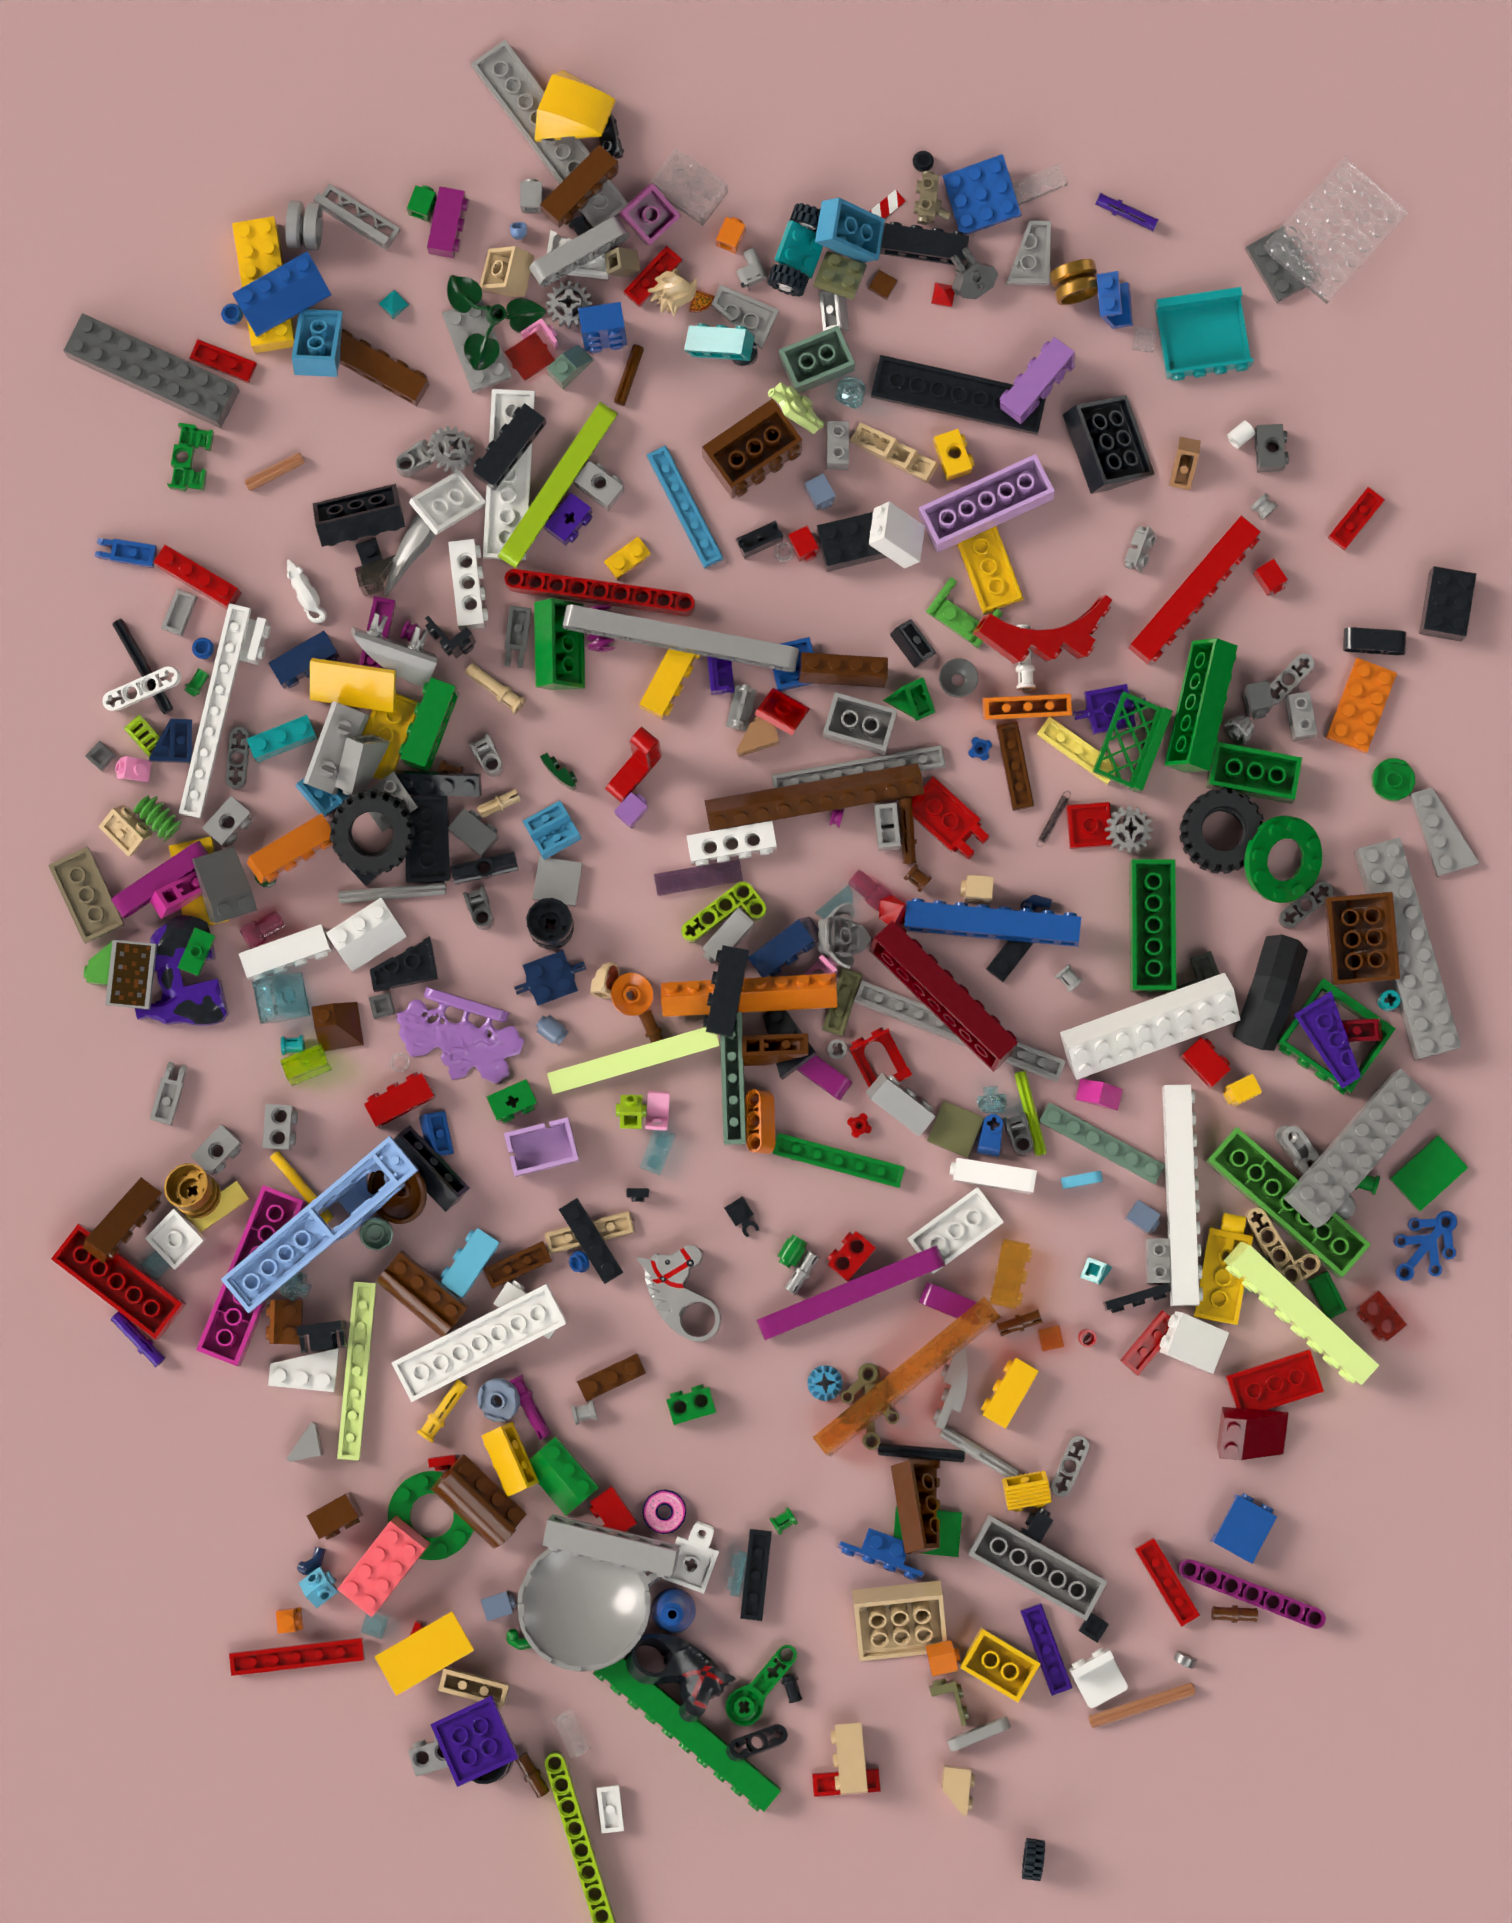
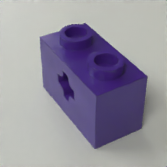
M570 493L545 524V530L567 546L569 542L573 543L579 535L578 530L582 525L586 526L593 517L591 515L592 508L573 493ZM574 518V523L569 522L567 524L566 519Z

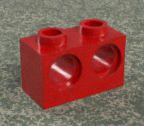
M857 1231L854 1234L849 1232L841 1241L844 1244L839 1251L835 1248L827 1258L830 1261L827 1265L847 1282L876 1249ZM855 1240H859L863 1244V1250L860 1253H855L851 1249V1243ZM840 1257H845L849 1261V1267L845 1270L837 1267L836 1262Z

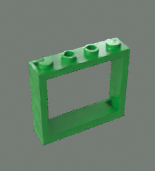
M1324 978L1319 981L1300 1009L1302 1010L1313 1003L1321 992L1327 994L1332 991L1335 1002L1358 1018L1381 1019ZM1294 1017L1284 1031L1277 1045L1280 1047L1278 1049L1280 1052L1288 1057L1290 1055L1298 1059L1297 1063L1305 1069L1311 1068L1316 1072L1314 1075L1324 1082L1328 1080L1334 1084L1333 1089L1344 1095V1093H1352L1396 1028L1381 1019L1382 1041L1375 1043L1358 1067L1361 1077L1344 1088H1341L1331 1072L1286 1042L1299 1024L1296 1017Z

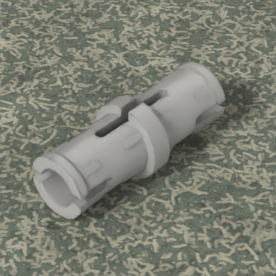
M807 1251L799 1266L794 1268L795 1272L784 1288L796 1295L804 1281L809 1279L810 1272L820 1258Z

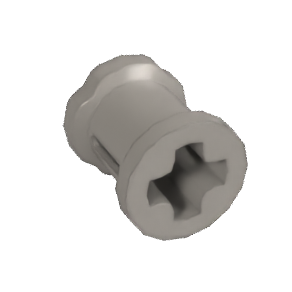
M1070 964L1054 976L1056 979H1060L1067 987L1068 993L1083 981L1082 978H1078L1070 969Z
M593 1400L589 1401V1404L577 1407L575 1405L571 1406L576 1425L581 1421L592 1418L597 1420Z

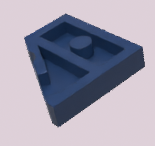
M170 718L149 757V762L191 763L192 719Z

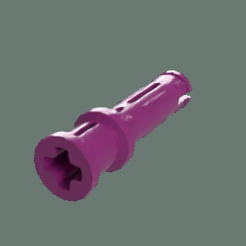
M521 1374L510 1380V1382L516 1387L520 1396V1405L535 1430L538 1439L541 1440L552 1433L532 1399V1390L527 1388L523 1380L524 1376Z

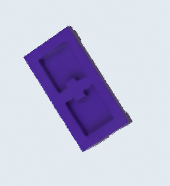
M707 656L711 695L734 693L732 661Z

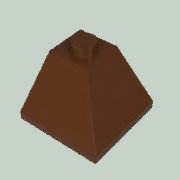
M358 1002L331 1003L311 1007L320 1052L364 1045Z

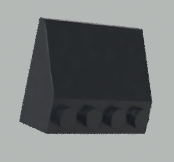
M1127 395L1078 404L1063 414L1090 494L1108 491L1155 475Z

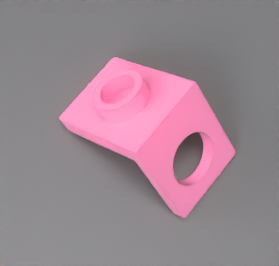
M542 318L520 332L524 341L541 329L555 349L559 347L558 341L555 338L557 336L555 330L551 325L547 326Z
M821 955L819 960L804 975H812L817 969L822 970L826 974L837 973L835 968L837 964L830 957L827 956L825 958Z
M648 1091L645 1129L667 1130L669 1092ZM653 1122H660V1123H662V1124H660V1125H654V1124H652V1123H653Z

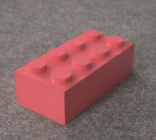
M395 1516L337 1590L369 1616L373 1617L431 1543L398 1516Z

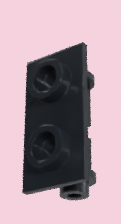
M611 113L603 134L599 139L601 146L611 156H615V159L623 157L624 149H622L621 141L617 137L619 135L616 124L617 120L614 119Z

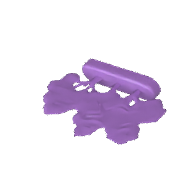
M426 987L424 997L438 1002V1008L427 1010L421 1000L415 999L409 1002L406 1011L397 1013V1022L401 1025L399 1035L405 1043L411 1057L423 1056L430 1053L436 1047L441 1048L443 1052L440 1058L444 1065L449 1067L448 1072L452 1080L467 1076L470 1068L475 1066L482 1078L498 1084L510 1075L505 1058L520 1054L523 1047L524 1039L519 1037V1032L515 1027L509 1026L502 1030H495L492 1025L493 1019L506 1022L509 1012L434 988ZM449 1006L464 1010L461 1022L454 1024L447 1020L444 1013ZM428 1012V1015L423 1017L422 1013ZM470 1012L487 1017L486 1022L480 1028H476L468 1020ZM437 1014H439V1017L435 1022H427V1019L430 1016L433 1015L436 1017ZM441 1018H444V1024L440 1022ZM488 1030L492 1032V1036L490 1038L487 1036Z

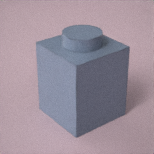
M824 473L805 482L804 488L816 510L820 508L825 510L834 504L836 495Z
M1140 1200L1135 1202L1124 1218L1146 1234L1150 1230L1154 1232L1161 1222L1158 1220L1160 1214Z
M508 1590L481 1599L487 1621L514 1613L513 1608L517 1607L513 1594L509 1595Z

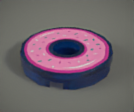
M663 1489L649 1495L644 1502L642 1513L644 1521L650 1529L656 1533L668 1534L681 1527L685 1521L687 1510L685 1502L679 1494L672 1490ZM662 1505H667L671 1509V1514L667 1518H662L658 1514V1509Z

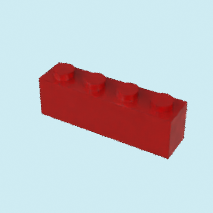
M167 545L163 546L153 562L160 570L225 609H228L229 603L235 605L242 594L234 585Z

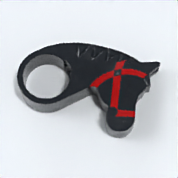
M661 1633L643 1635L638 1644L626 1655L627 1670L638 1682L643 1684L675 1682L679 1684L680 1695L683 1699V1703L679 1708V1714L684 1721L690 1723L698 1720L705 1712L709 1700L715 1696L719 1697L724 1692L725 1686L730 1685L736 1679L732 1675L721 1672L714 1661L694 1645L672 1635ZM647 1645L657 1649L665 1657L663 1658L665 1665L663 1671L652 1673L643 1669L636 1657L637 1648Z

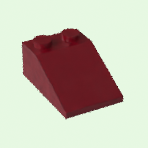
M1222 1407L1217 1442L1219 1459L1247 1460L1284 1454L1289 1413Z

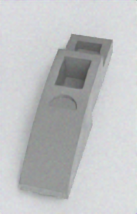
M958 1340L957 1344H952L948 1354L952 1358L949 1365H944L940 1375L944 1377L942 1382L950 1384V1388H945L941 1400L944 1401L942 1408H937L933 1417V1421L936 1422L935 1427L943 1430L951 1410L961 1411L967 1389V1355L964 1342Z

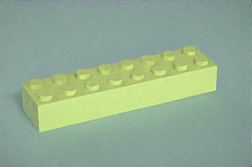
M1240 1242L1223 1261L1228 1265L1225 1269L1234 1277L1242 1278L1244 1280L1242 1285L1250 1292L1258 1293L1260 1295L1258 1299L1266 1307L1274 1308L1276 1310L1274 1314L1281 1321H1285L1287 1324L1290 1323L1292 1325L1290 1329L1297 1336H1301L1303 1339L1306 1338L1308 1340L1306 1344L1312 1350L1317 1351L1319 1354L1323 1353L1322 1359L1327 1364L1336 1369L1339 1368L1338 1374L1347 1382L1349 1381L1352 1384L1356 1382L1362 1385L1378 1368L1379 1364L1251 1245Z

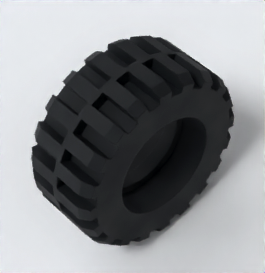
M1227 788L1207 791V793L1201 794L1191 803L1182 817L1179 829L1181 830V835L1179 837L1180 843L1184 845L1183 851L1185 854L1188 853L1191 857L1189 860L1193 864L1196 862L1200 865L1199 868L1204 871L1208 869L1211 870V873L1218 874L1219 872H1224V874L1244 867L1249 840H1253L1258 832L1257 828L1263 824L1264 817L1263 814H1259L1258 805L1249 801L1250 797L1246 794L1244 796L1240 795V791L1234 789L1227 791ZM1214 812H1227L1239 821L1242 827V838L1235 848L1228 851H1220L1212 848L1205 841L1202 834V826L1205 819Z
M372 789L371 791L361 790L357 794L350 795L342 802L334 814L330 827L332 848L339 855V860L349 865L348 868L353 871L356 869L361 871V874L366 875L367 873L379 875L380 872L384 871L387 873L395 866L398 867L410 852L415 835L414 820L409 813L408 807L403 805L400 798L390 795V792H381L378 789ZM366 812H378L389 819L393 827V838L386 848L377 852H370L360 848L355 843L352 836V826L360 815Z

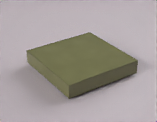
M943 1101L927 1142L968 1158L984 1117Z

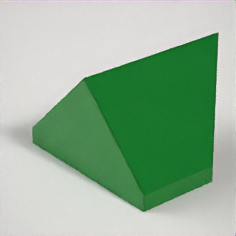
M923 677L902 686L883 700L916 721L936 713Z

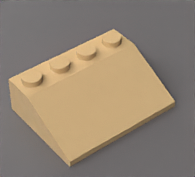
M941 1581L852 1590L859 1661L927 1654L926 1645L947 1641Z

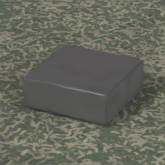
M99 741L85 757L100 771H103L116 755Z
M390 992L369 998L374 1019L396 1014Z

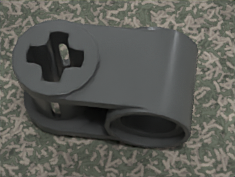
M484 886L470 893L463 892L465 902L476 927L481 930L491 928L494 919ZM487 914L489 916L488 921L482 924L477 921L479 915Z
M1021 1112L1020 1115L1008 1119L1004 1117V1126L1014 1152L1020 1156L1029 1154L1033 1147V1140L1025 1113ZM1022 1139L1026 1140L1029 1144V1148L1024 1151L1017 1147V1142Z

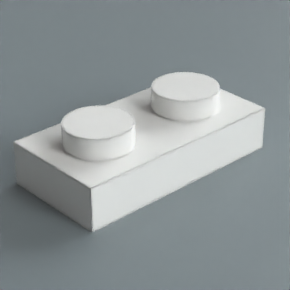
M619 1785L597 1787L602 1834L624 1831Z

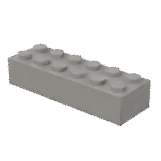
M989 1514L967 1553L969 1556L1087 1621L1108 1582Z

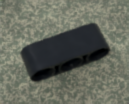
M1357 627L1344 628L1343 651L1381 655H1405L1407 632Z

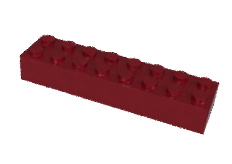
M892 920L874 937L870 952L981 1061L995 1072L1013 1054L1018 1044L1015 1035L1009 1030L1006 1031L1001 1026L997 1017L994 1015L990 1016L985 1011L984 1005L969 995V991L965 986L959 985L953 980V975L947 969L943 970L933 955L927 954L916 939H911L906 934L907 931L901 924H896Z

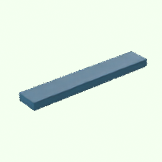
M666 445L647 454V458L703 568L705 569L722 561L723 556Z

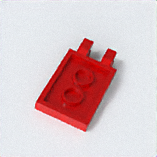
M932 777L923 786L924 794L913 797V818L950 852L954 851L956 853L959 851L969 860L974 855V850L965 842L974 835L977 840L984 844L989 839V835L980 827L982 825L980 823L981 819L935 777Z

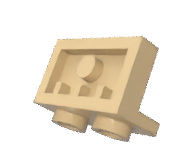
M124 805L113 808L98 826L128 857L132 856L141 844L153 835L149 831L148 826L140 822L134 816L133 811Z

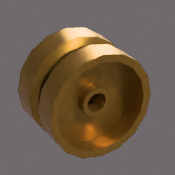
M1081 259L1072 261L1050 272L1051 284L1053 287L1058 288L1055 291L1057 304L1064 306L1073 305L1098 295L1097 277L1094 276L1097 273V268L1094 260Z

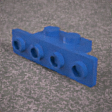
M868 1528L862 1548L840 1541L837 1547L842 1549L841 1553L847 1556L854 1557V1554L863 1557L862 1561L874 1565L875 1562L882 1564L883 1569L893 1573L898 1570L904 1573V1577L914 1581L917 1578L921 1579L924 1574L922 1571L903 1565L907 1556L903 1540Z

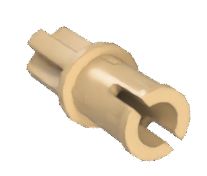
M516 789L499 797L496 795L495 799L477 807L479 815L484 818L500 810L503 812L504 808L521 802L519 795L516 796L518 794Z

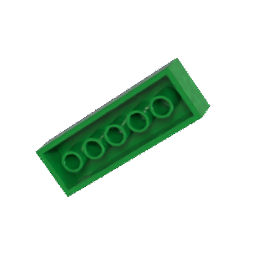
M1219 638L1192 641L1164 766L1184 773L1210 771V767L1213 764L1214 749L1218 742V731L1223 719V709L1227 701V691L1232 679V669L1237 657L1238 645Z
M1132 859L1129 862L1130 992L1170 993L1176 990L1175 859Z

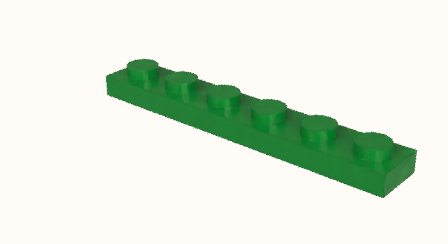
M777 1134L773 1155L900 1188L905 1169L904 1166L789 1135Z

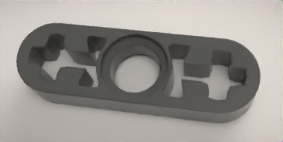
M235 727L229 735L226 783L233 790L244 788L247 782L250 749L247 738H250V734L243 727ZM239 732L246 736L245 739H241L240 745L245 747V750L241 748L233 749V746L238 747V740L234 737L239 735ZM235 753H242L244 755V760L241 764L233 763L232 757ZM231 767L236 769L243 768V771L238 770V777L242 780L237 782V785L230 781L231 778H235L236 772L231 770Z
M1322 881L1312 887L1280 913V925L1287 929L1295 927L1325 903L1324 898L1326 897L1324 895L1317 899L1320 902L1319 904L1316 903L1313 897L1320 891L1318 887L1322 889L1326 887L1328 889L1326 892L1327 897H1332L1334 893L1332 885ZM1301 900H1310L1312 903L1311 910H1302L1300 907ZM1295 906L1298 913L1303 915V917L1300 918L1299 914H1297L1292 919L1294 923L1290 921L1286 923L1284 921L1286 918L1285 913L1288 915L1292 914L1295 911L1292 907Z

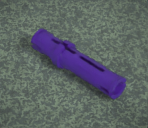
M1100 193L1095 204L1096 206L1112 212L1114 216L1117 214L1152 232L1154 231L1159 219L1122 203L1123 200L1119 199L1117 201Z
M118 1311L111 1318L110 1321L138 1348L139 1354H144L155 1368L165 1360L166 1357L153 1346V1341L151 1339L148 1340L123 1314Z

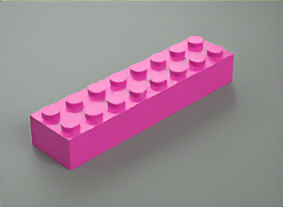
M262 1185L228 1272L302 1211L307 1202ZM223 1283L196 1350L232 1365L241 1366L268 1298L255 1310L248 1313Z

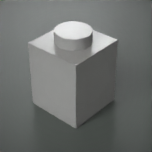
M537 179L520 181L521 212L543 213L540 204L543 202L542 181Z

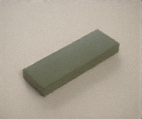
M845 968L841 969L836 985L837 1007L829 1008L822 1028L823 1031L843 1037L863 974Z

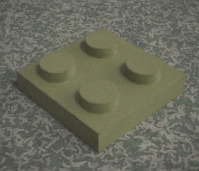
M827 251L813 287L854 300L867 264Z

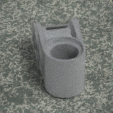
M426 439L417 442L397 457L396 467L401 476L410 477L434 463L431 461L433 454H428L429 447L427 446L428 442ZM405 461L412 464L408 469H403L400 466Z
M488 733L481 740L469 743L485 773L490 777L499 776L503 771V764ZM491 761L498 762V766L494 770L487 768L488 763Z

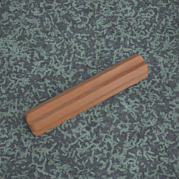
M298 452L245 480V484L248 490L252 491L299 467L305 461L301 453Z

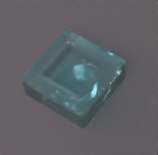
M156 1250L140 1264L155 1281L171 1268Z
M378 1613L373 1617L366 1614L360 1632L382 1639L389 1617Z

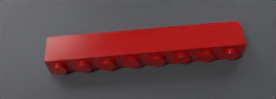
M1241 515L1133 640L1128 649L1147 665L1152 660L1156 662L1164 653L1161 649L1166 644L1170 646L1177 638L1175 633L1178 629L1184 630L1190 623V615L1193 612L1197 614L1205 604L1202 601L1207 596L1211 598L1219 589L1216 585L1220 580L1225 582L1232 574L1230 570L1234 564L1239 566L1245 559L1246 555L1244 552L1248 548L1252 550L1258 544L1260 539L1257 537L1261 531Z

